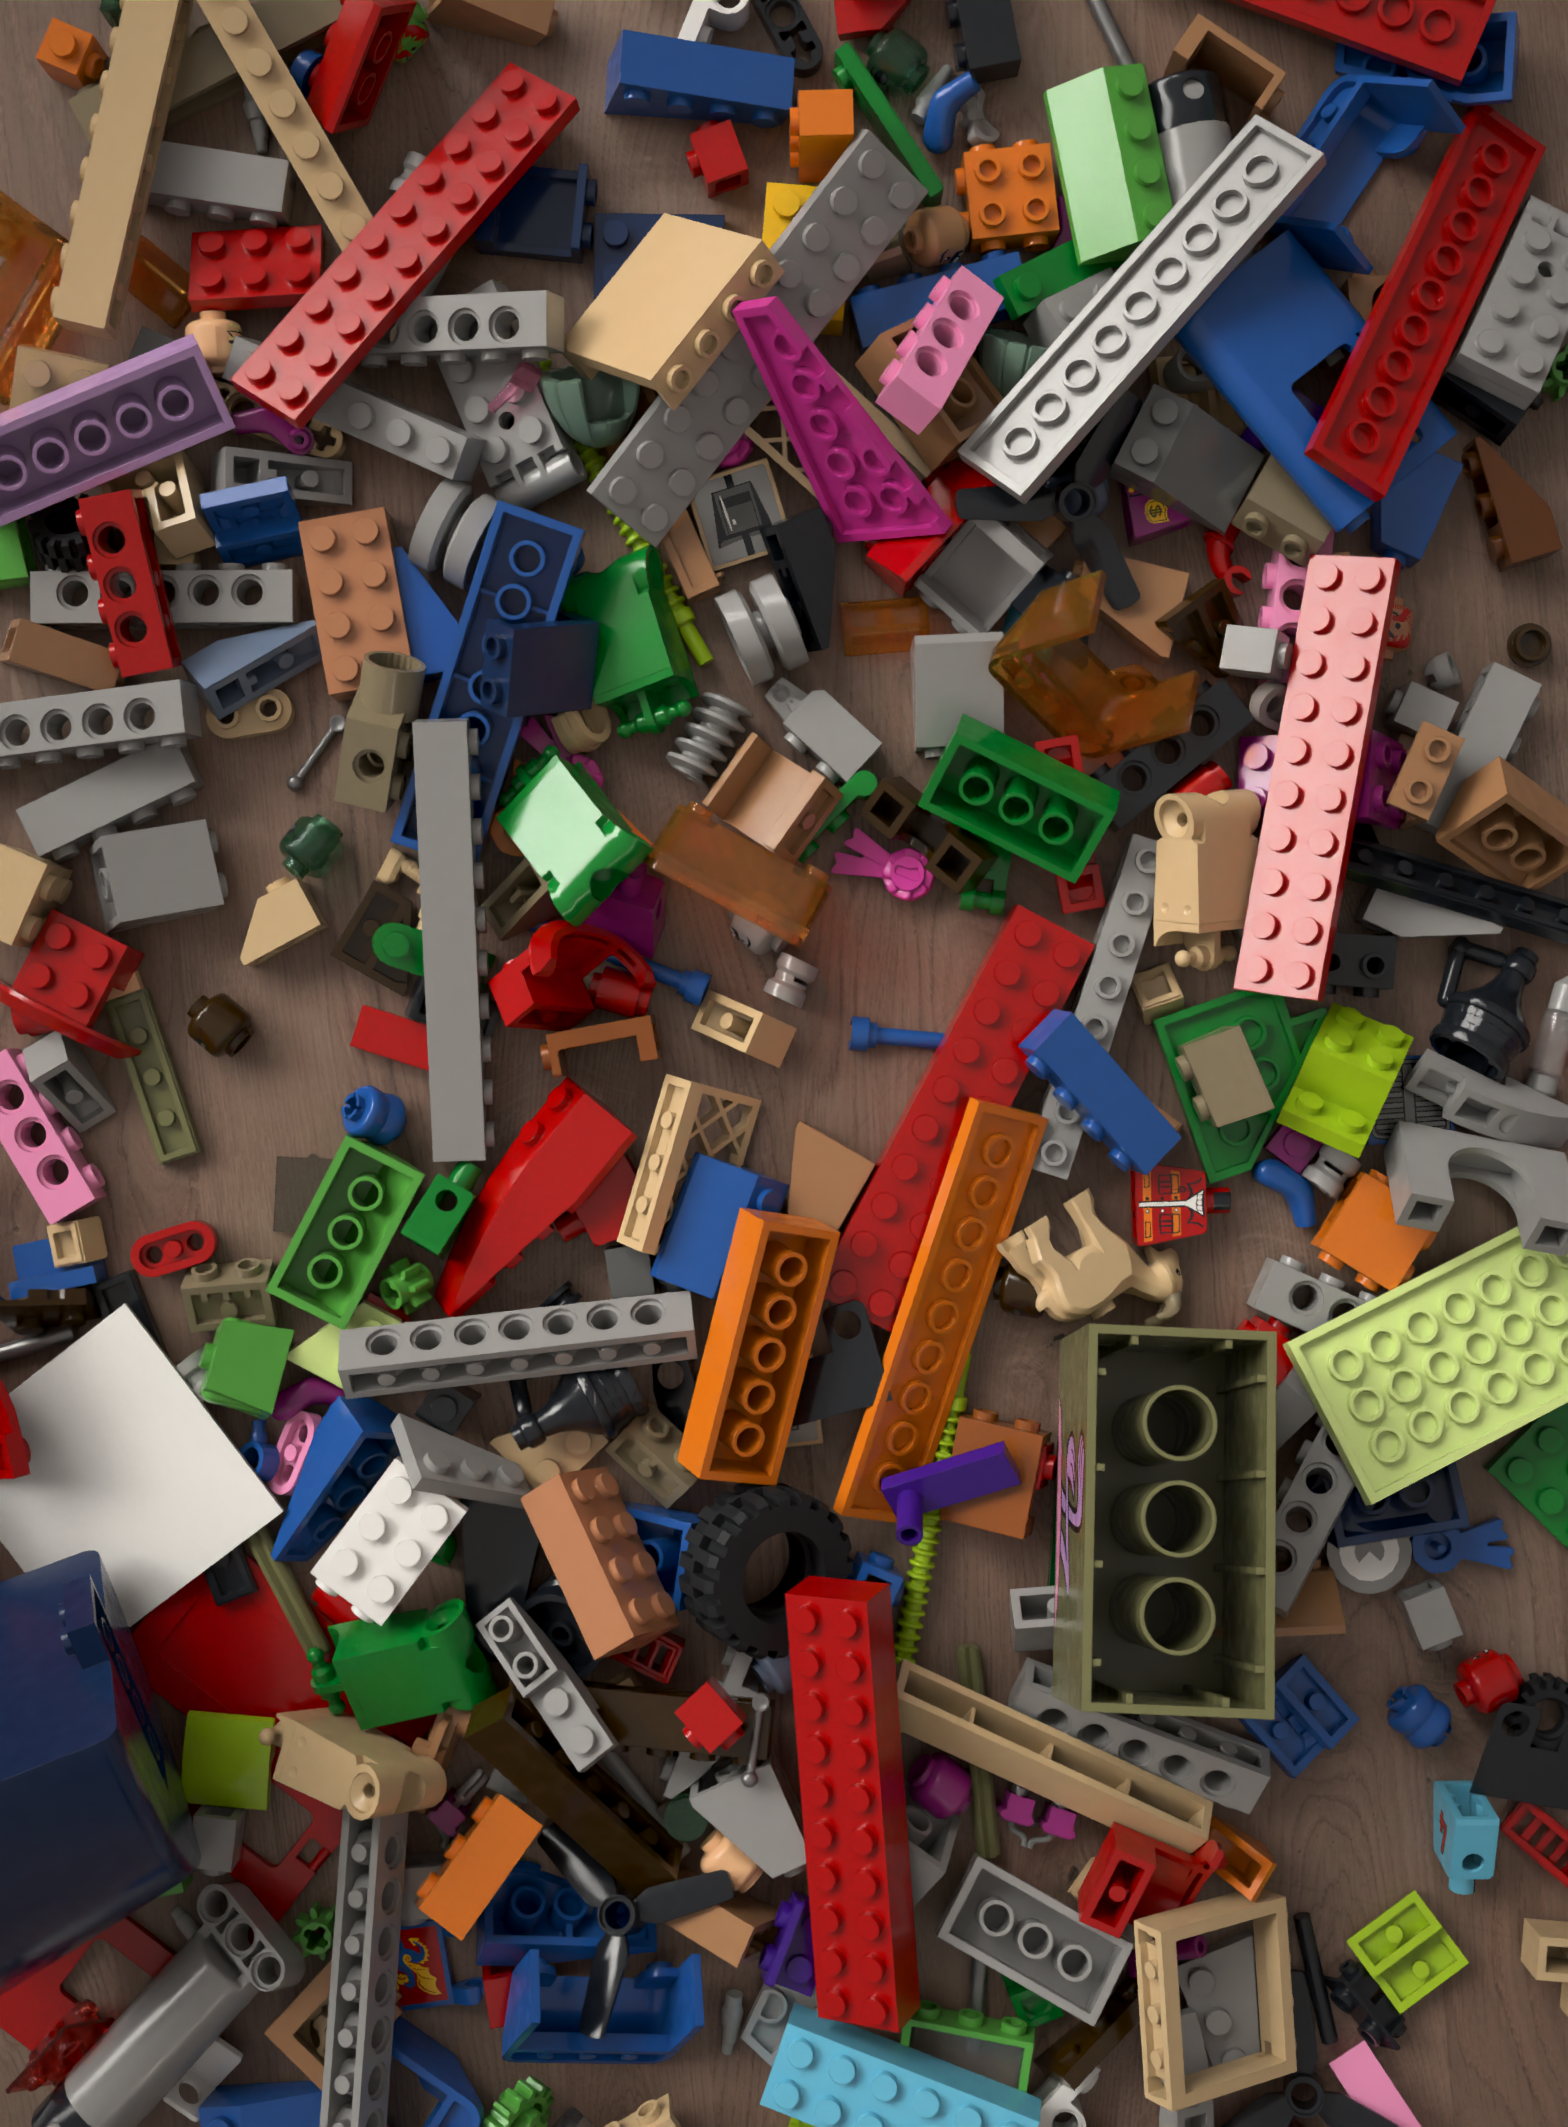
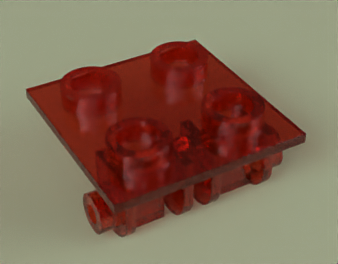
M90 1999L77 2002L62 2018L63 2021H59L56 2024L55 2031H50L46 2038L29 2054L26 2068L5 2090L6 2093L24 2090L32 2092L39 2087L48 2085L56 2087L72 2070L79 2059L99 2040L115 2019L113 2017L98 2019L95 2015L98 2012V2007Z

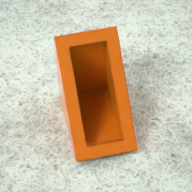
M1212 1814L1208 1841L1214 1840L1221 1844L1228 1862L1224 1870H1215L1214 1872L1247 1899L1256 1902L1277 1863L1264 1843Z

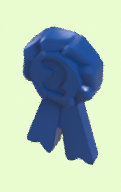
M1493 1517L1462 1531L1451 1530L1445 1533L1410 1537L1413 1560L1429 1573L1451 1571L1461 1559L1511 1569L1512 1563L1509 1558L1515 1549L1510 1546L1488 1544L1508 1538V1535L1502 1530L1503 1520L1499 1517Z

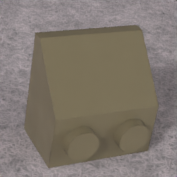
M1240 1025L1223 1026L1176 1046L1180 1056L1174 1058L1175 1064L1183 1081L1187 1082L1190 1080L1197 1096L1192 1098V1103L1201 1122L1208 1120L1210 1126L1218 1128L1275 1108Z

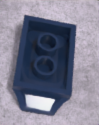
M1456 1461L1373 1505H1365L1355 1486L1327 1542L1338 1549L1432 1533H1445L1451 1530L1470 1527ZM1313 1475L1306 1481L1309 1490L1316 1494H1323L1331 1489L1330 1481L1322 1475ZM1307 1517L1308 1527L1310 1528V1527H1311V1521H1310V1519Z

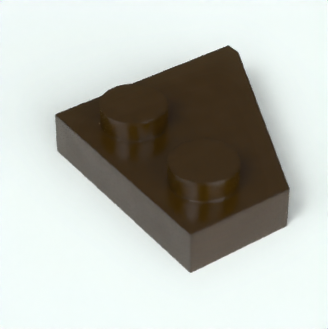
M1213 579L1156 620L1155 624L1159 630L1212 675L1220 678L1230 676L1219 668L1227 624L1244 626L1225 580Z
M374 880L330 955L404 997L407 992L408 972L380 961L373 952L372 937L380 926L389 922L411 926L412 901Z
M86 1288L61 1290L28 1289V1299L5 1300L0 1295V1320L16 1334L22 1336L38 1335L43 1333L45 1328L56 1326L77 1328L84 1326L88 1320L101 1318V1311L97 1301Z

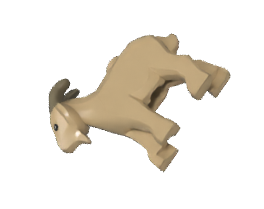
M1089 1188L1063 1203V1206L1078 1228L1082 1242L1080 1249L1067 1256H1063L1054 1249L1049 1239L1051 1226L1047 1215L1024 1228L1029 1238L1028 1240L1023 1230L996 1245L998 1251L1010 1262L1016 1272L1027 1278L1034 1286L1037 1293L1036 1309L1039 1312L1045 1310L1055 1320L1075 1322L1089 1314L1093 1320H1096L1116 1307L1112 1299L1121 1293L1136 1295L1156 1303L1157 1310L1154 1316L1144 1321L1145 1326H1158L1164 1321L1174 1319L1181 1310L1183 1279L1177 1252L1172 1248L1156 1251L1150 1245H1146L1143 1249L1148 1261L1147 1265L1124 1239L1111 1231L1097 1217L1094 1210V1198Z

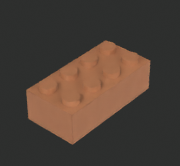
M385 507L298 522L328 694L337 702L354 699L360 685L363 658L366 653L390 651L412 656L393 551L394 547H398L393 518Z
M606 1466L559 1473L520 1498L594 1660L641 1648L680 1625V1621L675 1613V1604L670 1595L665 1592L656 1573L655 1561L646 1552L637 1532L636 1521L628 1513L619 1494L618 1483L609 1473Z

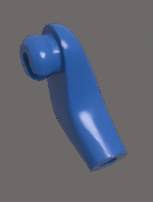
M967 71L936 90L932 96L923 132V143L932 154L945 153L952 147L957 113L971 97L980 91L979 84L971 71Z
M1268 1158L1254 1165L1252 1175L1255 1181L1284 1197L1296 1227H1310L1318 1223L1313 1187L1306 1178L1277 1159Z

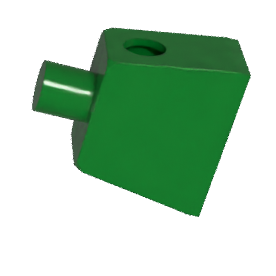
M458 1161L448 1179L437 1174L400 1233L407 1240L443 1260L477 1199L476 1195L471 1193V1190L483 1171L468 1161ZM445 1196H453L457 1199V1203L451 1211L439 1209V1205Z

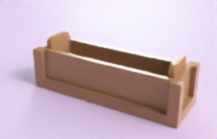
M685 509L661 540V543L688 605L692 606L721 593L719 582L725 580L723 572L714 573L689 514Z

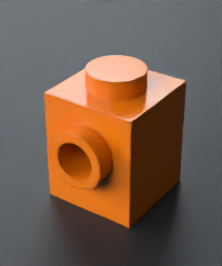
M53 17L35 58L50 78L80 90L88 84L96 83L102 74L107 54L93 34Z

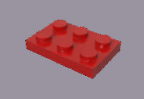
M322 225L192 232L188 296L192 312L295 306L324 273L325 236Z

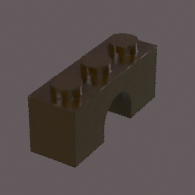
M903 777L882 778L858 814L890 840H902L919 850L928 859V863L924 868L957 895L974 891L999 858V855L971 832L919 807L918 803L922 793Z

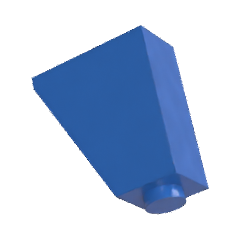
M1411 441L1406 452H1408L1417 443ZM1435 452L1392 487L1384 498L1376 503L1374 502L1371 505V551L1381 555V557L1398 559L1401 562L1400 569H1404V567L1411 568L1422 559L1464 464Z

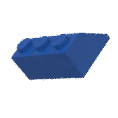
M695 1151L650 1275L717 1300L740 1207L780 1213L790 1185L758 1171Z

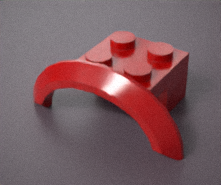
M52 909L13 985L0 979V1002L79 1043L116 1059L138 1056L141 1050L94 1030L92 1027L111 990L116 988L125 991L145 953L67 914Z
M554 920L540 926L532 935L528 948L517 958L506 962L502 966V970L489 980L488 983L506 1027L566 1031L573 1028L595 1010L583 978L611 955L615 956L631 972L639 987L655 988L657 986L653 971L645 959L621 937L591 924L582 923L579 927H576L566 920Z
M1113 1822L1078 1891L1079 1921L1120 1939L1127 1923L1134 1925L1133 1920L1193 1904L1210 1875L1215 1870H1224L1228 1863L1221 1844L1214 1840H1209L1199 1847L1194 1855H1191L1117 1822Z

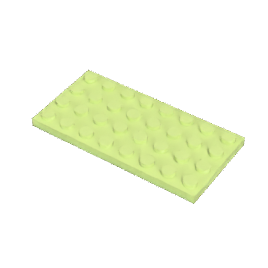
M1516 1226L1282 1344L1366 1506L1373 1505L1568 1403V1253L1566 1256L1523 1249L1519 1228Z

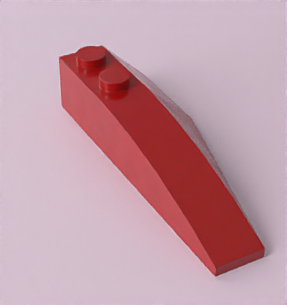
M567 1076L558 1087L551 1091L542 1108L532 1120L522 1127L519 1136L488 1178L467 1215L448 1256L434 1295L436 1301L449 1317H460L495 1285V1275L501 1269H513L524 1259L522 1250L536 1237L541 1241L547 1238L555 1230L552 1223L567 1210L573 1214L581 1207L638 1137L601 1100Z

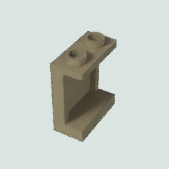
M1269 452L1262 464V470L1231 523L1236 528L1276 550L1286 558L1306 567L1309 564L1310 554L1315 555L1332 527Z

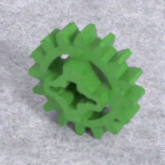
M528 2076L526 2081L519 2079L514 2090L508 2087L500 2094L499 2100L495 2101L492 2110L484 2115L481 2127H547L548 2121L546 2119L552 2114L549 2107L554 2102V2097L551 2096L552 2090L539 2079H535L532 2076Z

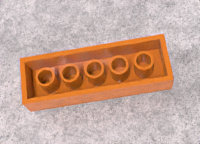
M743 1207L739 1209L677 1461L699 1479L770 1486L777 1485L840 1237L839 1231L817 1219Z

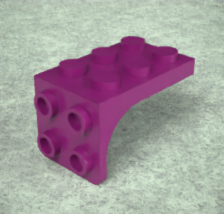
M1373 729L1371 730L1355 823L1377 825L1388 830H1398L1401 825V819L1405 817L1406 812L1386 804V801L1406 759L1407 752L1403 749L1401 743ZM1278 735L1240 737L1237 789H1248L1258 796L1261 804V817L1258 825L1263 823Z

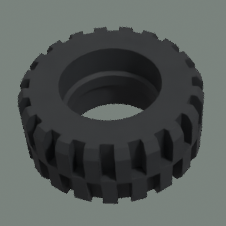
M739 1483L734 1486V1493L724 1490L715 1496L716 1504L711 1508L705 1505L697 1515L700 1521L696 1528H689L685 1540L689 1542L687 1551H681L679 1566L685 1569V1574L679 1575L680 1591L688 1595L684 1598V1604L688 1612L696 1617V1623L709 1634L736 1651L743 1652L753 1658L763 1659L766 1656L772 1659L784 1658L789 1655L785 1593L807 1576L847 1579L848 1575L853 1574V1559L847 1556V1552L851 1551L849 1536L841 1532L843 1530V1523L839 1517L830 1512L829 1506L820 1500L784 1483H777L776 1486ZM785 1533L789 1545V1560L782 1580L765 1598L746 1604L743 1594V1575L747 1562L761 1543L776 1534Z

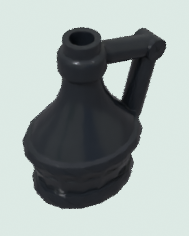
M1463 936L1456 937L1448 947V957L1437 996V1003L1444 1010L1440 1024L1433 1028L1429 1036L1431 1046L1437 1053L1494 1081L1503 1079L1509 1073V1063L1531 1045L1530 1033L1521 1009L1522 993L1525 985L1531 983L1536 975V965L1539 961L1538 956L1524 947H1517L1513 953L1506 956L1503 952L1471 943ZM1465 959L1493 968H1500V973L1487 984L1464 992H1457Z
M627 1367L561 1374L556 1389L546 1404L534 1414L532 1413V1405L526 1380L531 1378L509 1380L515 1414L518 1417L516 1424L509 1427V1430L521 1451L528 1447L532 1449L537 1448L546 1442V1437L561 1432L580 1431L593 1435H605L609 1439L615 1438L618 1431L636 1415L638 1417L644 1416L650 1411Z

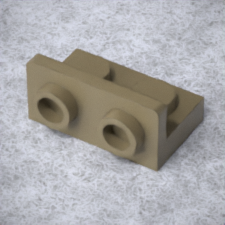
M244 1258L238 1262L217 1264L205 1261L188 1267L180 1291L190 1333L216 1331L221 1322L228 1317L264 1326L276 1325L279 1315L275 1296L265 1291L274 1271L273 1260Z
M649 1403L647 1405L650 1411L644 1416H636L605 1448V1451L659 1503L668 1509L698 1478L677 1461L683 1433L653 1404Z

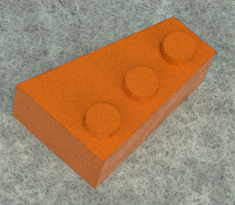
M853 89L798 90L797 107H790L789 153L790 168H798L799 183H821L853 141Z
M496 1793L493 1799L487 1795L482 1799L470 1817L475 1821L464 1836L459 1833L454 1838L443 1855L447 1858L436 1873L430 1872L416 1892L418 1898L414 1903L418 1909L460 1941L464 1939L543 1827V1825L500 1793Z

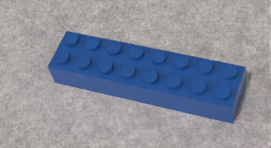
M501 500L497 501L429 719L470 718V729L478 728L479 755L472 756V774L480 773L481 800H474V818H482L483 845H475L476 862H480L499 803V796L502 794L526 720V716L506 718L482 707L480 704V683L482 681L484 662L483 642L486 636L487 620L499 619L509 624L557 621L587 531ZM413 767L390 841L418 851L415 773Z

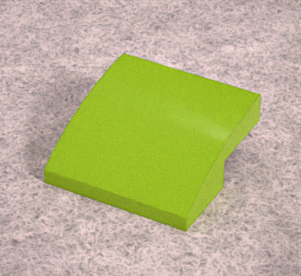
M189 1710L185 1728L181 1776L187 1803L267 1811L271 1801V1764L275 1755V1745H262L259 1741V1733L264 1728L272 1729L275 1726V1718Z
M1415 1889L1346 1940L1347 1944L1400 2014L1469 1964L1468 1960Z

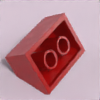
M340 0V4L343 7L338 20L330 26L324 39V46L327 47L321 63L313 69L308 81V86L311 90L306 101L326 131L335 134L369 125L406 28L416 7V1Z
M954 459L946 468L941 466L932 471L923 483L928 487L927 491L953 523L945 534L869 540L865 545L869 552L865 556L864 564L901 598L910 591L917 578L927 571L969 520L960 519L956 514L954 505L956 491L964 488L996 486L995 483L957 459Z

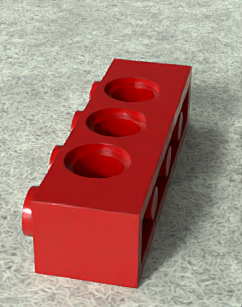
M127 489L77 499L80 509L76 510V522L83 537L87 536L91 554L87 555V566L93 581H98L102 598L98 599V611L103 624L109 625L113 641L109 643V655L114 668L120 669L121 677L123 678L181 666V661L183 660L142 490ZM114 527L121 530L125 537V545L120 552L114 551L108 543V534ZM123 572L131 574L136 582L135 592L130 597L123 594L119 588L118 582ZM134 616L141 618L146 624L147 633L143 640L136 639L130 632L129 624Z

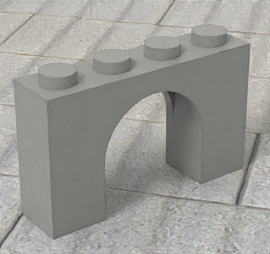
M1398 1120L1383 1150L1396 1224L1439 1232L1455 1202L1450 1179H1471L1491 1187L1511 1205L1516 1215L1523 1249L1560 1256L1567 1255L1568 1163L1564 1152Z

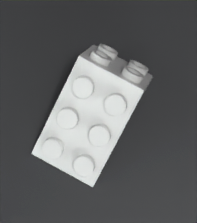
M397 1456L310 1573L317 1578L316 1584L325 1593L333 1597H337L339 1594L351 1603V1610L360 1619L367 1623L375 1621L382 1626L469 1508L451 1496L413 1490L403 1460L400 1456Z

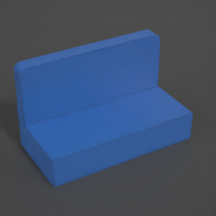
M49 1238L15 1245L12 1248L18 1280L8 1283L11 1300L28 1297V1289L61 1290L108 1279L105 1259L55 1268Z

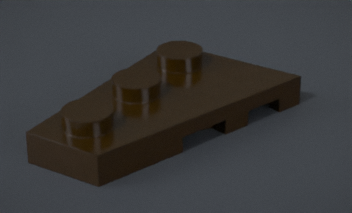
M1129 1977L1120 1983L1115 1992L1108 1998L1094 2027L1081 2020L1033 2060L1045 2075L1075 2091L1139 2022L1137 1978Z

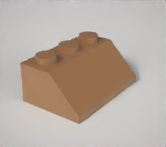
M916 317L881 333L854 364L877 396H879L885 386L879 382L881 375L894 358L898 361L901 359L895 353L900 343L910 330H913L915 333L918 330L912 325ZM972 355L942 409L919 435L893 415L891 416L931 471H934L960 457L957 452L958 449L1004 398Z
M1500 756L1463 781L1435 835L1436 842L1485 876L1535 891L1568 871V806Z
M1320 1557L1317 1558L1287 1618L1285 1619L1275 1613V1637L1346 1634V1624L1334 1570L1325 1561L1321 1562ZM1276 1559L1275 1571H1285L1291 1566V1563L1278 1564ZM1223 1628L1214 1629L1213 1638L1223 1639Z

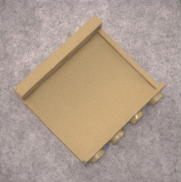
M664 213L565 336V353L562 354L581 377L592 380L600 370L656 390L670 409L675 411L739 331L740 328L732 311L742 301L765 298L785 271L762 239Z

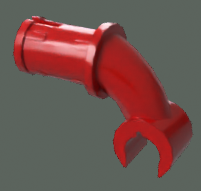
M1230 522L1224 535L1211 530V532H1205L1202 538L1206 543L1207 559L1212 573L1217 579H1224L1232 598H1237L1244 593L1233 586L1232 578L1235 577L1244 584L1252 580V576L1246 567L1241 565L1233 566L1229 555L1235 550L1233 543L1241 531Z

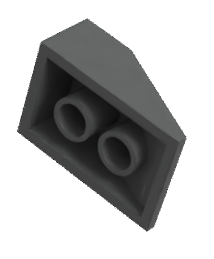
M1154 383L1107 476L1224 535L1265 455L1194 403Z

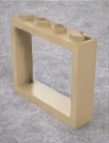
M1263 1888L1256 1902H1252L1239 1891L1133 1920L1145 2098L1174 2112L1297 2072V2043L1293 2013L1294 1998L1291 1982L1288 1910L1285 1896ZM1253 1920L1261 2051L1185 2075L1176 1941Z

